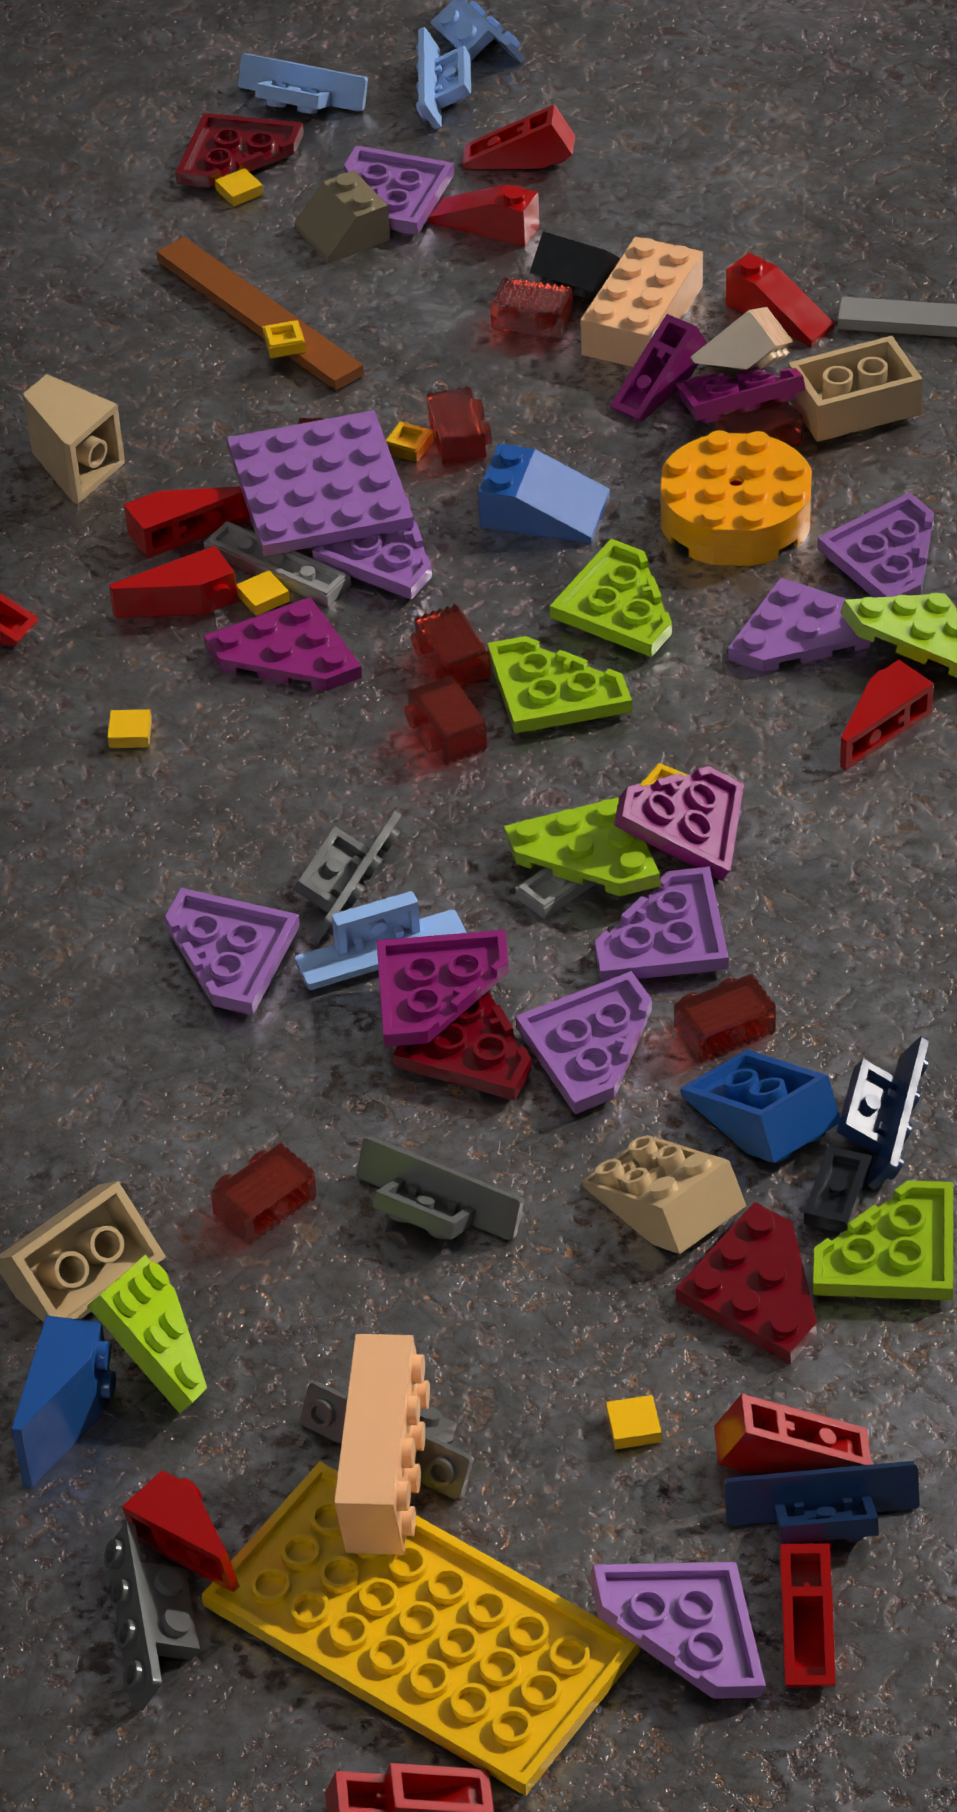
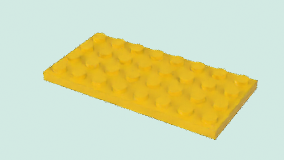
M319 1461L231 1560L240 1587L233 1593L212 1582L201 1594L203 1606L475 1767L489 1770V1775L526 1796L640 1652V1647L600 1618L417 1515L414 1536H406L404 1555L346 1553L334 1505L338 1471Z

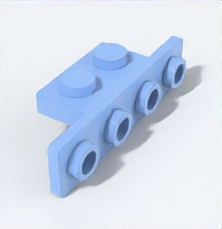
M451 0L430 22L435 30L456 49L464 45L470 54V61L493 39L520 64L525 60V57L518 50L521 43L508 30L502 34L501 32L504 28L491 15L484 18L486 12L474 0H471L469 3L466 2L467 0Z
M423 27L418 29V43L416 44L418 63H416L418 82L416 83V88L419 93V101L416 102V107L421 118L424 121L428 120L436 130L442 127L441 108L452 103H459L471 94L470 54L463 45L441 56L439 47L427 29Z
M248 53L241 55L238 86L254 90L255 97L267 99L266 104L269 106L286 107L287 104L298 106V111L311 114L318 113V109L328 106L354 111H363L365 108L367 77Z
M413 891L332 914L334 944L297 955L295 961L307 989L313 990L379 970L376 940L467 932L455 910H448L419 919L418 901Z

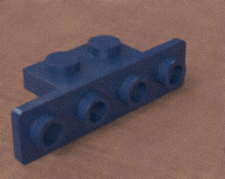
M920 1036L900 1055L894 1076L864 1058L853 1068L837 1133L874 1153L866 1186L873 1190L879 1187L886 1179L893 1180L900 1172L904 1163L901 1151L903 1144L912 1131L913 1124L909 1120L911 1112L917 1105L921 1095V1091L917 1089L919 1080L929 1063V1058L925 1057L929 1040L923 1036Z
M915 1461L726 1478L724 1480L726 1521L730 1526L776 1522L781 1544H815L817 1541L835 1539L845 1542H856L867 1536H878L879 1525L876 1512L917 1509L920 1506L918 1466Z

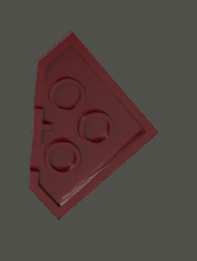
M203 113L175 172L176 184L190 185L196 188H210L215 186L216 179L245 168L251 172L294 155L304 135L303 123Z
M490 990L429 1043L397 1046L392 1055L393 1067L514 1101L532 1070L531 1057L525 1047L520 1046L514 1035V1028L501 1006L496 1005Z
M754 1202L676 1287V1301L789 1364L795 1360L817 1334V1320L793 1222L757 1202Z

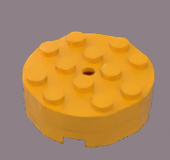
M721 430L713 431L708 436L698 438L683 445L664 463L660 490L662 532L671 544L677 540L689 548V557L711 565L755 566L774 561L779 558L780 549L792 542L798 547L810 532L812 470L806 459L797 450L778 439L769 437L764 432L754 431L749 434L727 433Z

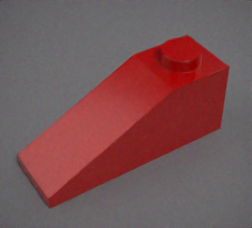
M555 104L466 143L462 165L465 169H543L552 164L563 163L573 155L575 134Z
M504 184L445 197L428 217L430 224L526 246L539 228L538 192L524 189L520 186Z
M747 253L726 269L727 306L743 314L748 310L767 307L789 336L811 347L834 329V322L778 266L751 253Z
M240 486L157 491L124 504L127 532L147 559L211 535L226 521L237 525L250 520Z
M216 546L109 584L112 612L115 618L203 615L238 602L235 572Z
M900 660L876 672L870 678L841 736L840 767L847 771L930 715L933 706L934 683Z
M741 1394L714 1425L718 1465L754 1475L872 1465L867 1428L753 1396Z
M161 1470L121 1506L128 1523L135 1524L138 1542L234 1593L240 1585L224 1545L201 1501L202 1494L200 1490L189 1479H179Z

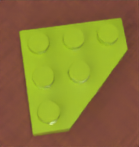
M610 539L550 605V618L650 657L672 635V621L668 612H665L662 604V595L655 577L650 573L645 551L614 539Z
M945 593L898 595L878 598L864 597L862 599L844 600L840 613L858 637L872 643L876 637L897 645L896 653L925 665L928 659L950 667L948 674L957 678V608Z
M527 636L487 643L488 657L514 734L632 712V698L622 673L609 668L605 673L588 666V660L563 650L553 653L540 648L539 641Z
M619 797L504 826L505 839L517 865L531 869L537 864L552 869L553 876L582 885L586 880L605 885V892L618 896L661 886L660 873L645 841L614 826Z
M907 1180L894 1190V1196L879 1207L874 1204L850 1221L848 1229L832 1241L827 1238L814 1247L813 1295L953 1301V1182Z
M144 1255L89 1303L87 1307L180 1414L207 1389V1385L176 1291L169 1283V1277L165 1270L159 1264L151 1262Z

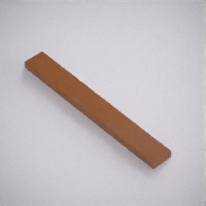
M182 237L156 251L157 261L262 338L263 326L298 320L305 340L306 352L288 355V357L335 391L364 375L363 364L186 237Z

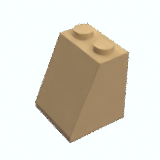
M48 374L23 393L33 455L73 502L79 504L125 463L117 404Z

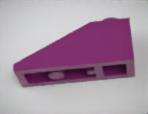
M666 314L611 402L610 408L641 423L677 390L675 382L691 378L699 365L690 358L707 344L698 327Z

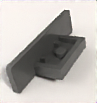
M396 810L393 812L370 848H367L336 826L333 827L293 888L294 891L327 912L311 937V941L318 944L325 932L333 936L332 914L341 912L340 910L344 904L350 908L354 905L365 888L358 883L363 876L368 880L372 877L383 860L376 854L380 849L387 853L400 834V831L394 828L402 814Z
M368 1136L363 1140L356 1175L359 1179L381 1187L375 1193L373 1208L388 1213V1216L395 1221L409 1222L424 1228L431 1236L440 1239L452 1240L472 1225L507 1240H512L517 1236L524 1204L522 1197L373 1136Z
M319 1381L310 1383L300 1417L301 1425L342 1444L348 1395ZM429 1406L428 1409H421L419 1422L425 1423L424 1450L416 1451L415 1464H420L421 1469L420 1483L454 1500H459L465 1494L474 1458L472 1455L447 1444L453 1440L457 1423L443 1417L439 1410Z
M124 1523L114 1539L109 1540L106 1545L104 1564L106 1568H109L112 1585L110 1601L112 1607L116 1610L118 1622L117 1644L123 1652L125 1665L124 1686L129 1690L131 1708L142 1711L162 1684L158 1656L192 1660L200 1650L186 1568L142 1562L135 1524Z

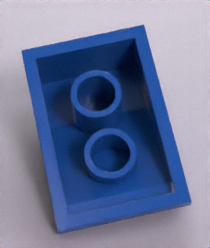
M498 444L478 491L480 527L592 543L609 499L610 489L536 449Z
M747 1049L679 1088L685 1100L745 1153L772 1163L784 1161L792 1155L793 1151L806 1143L823 1138L826 1131L838 1125L840 1121V1115L828 1075Z
M46 1316L11 1428L23 1487L33 1488L101 1417L106 1399H112L114 1396L116 1372L111 1371L109 1368L111 1343L105 1341L102 1322L55 1316Z

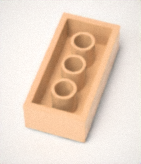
M635 236L581 318V354L634 367L666 314L682 320L702 289L703 251Z
M355 1334L334 1501L346 1553L404 1555L406 1536H414L416 1510L415 1506H410L411 1493H419L421 1469L420 1464H415L416 1451H423L425 1446V1423L419 1422L421 1409L429 1408L430 1383L429 1380H424L425 1358L423 1354H417L413 1335Z

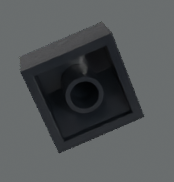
M543 231L529 273L541 279L539 283L541 286L560 291L561 285L572 288L571 295L592 301L593 295L596 296L621 258L607 250Z

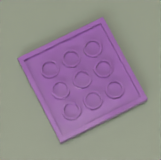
M375 410L227 437V449L263 556L413 528L414 517Z

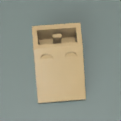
M649 1135L633 1140L629 1144L628 1149L614 1159L599 1164L594 1173L581 1181L587 1191L652 1245L678 1254L684 1252L747 1206L729 1160Z

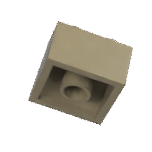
M354 170L341 173L334 178L323 181L294 222L295 229L327 263L390 240L388 205Z

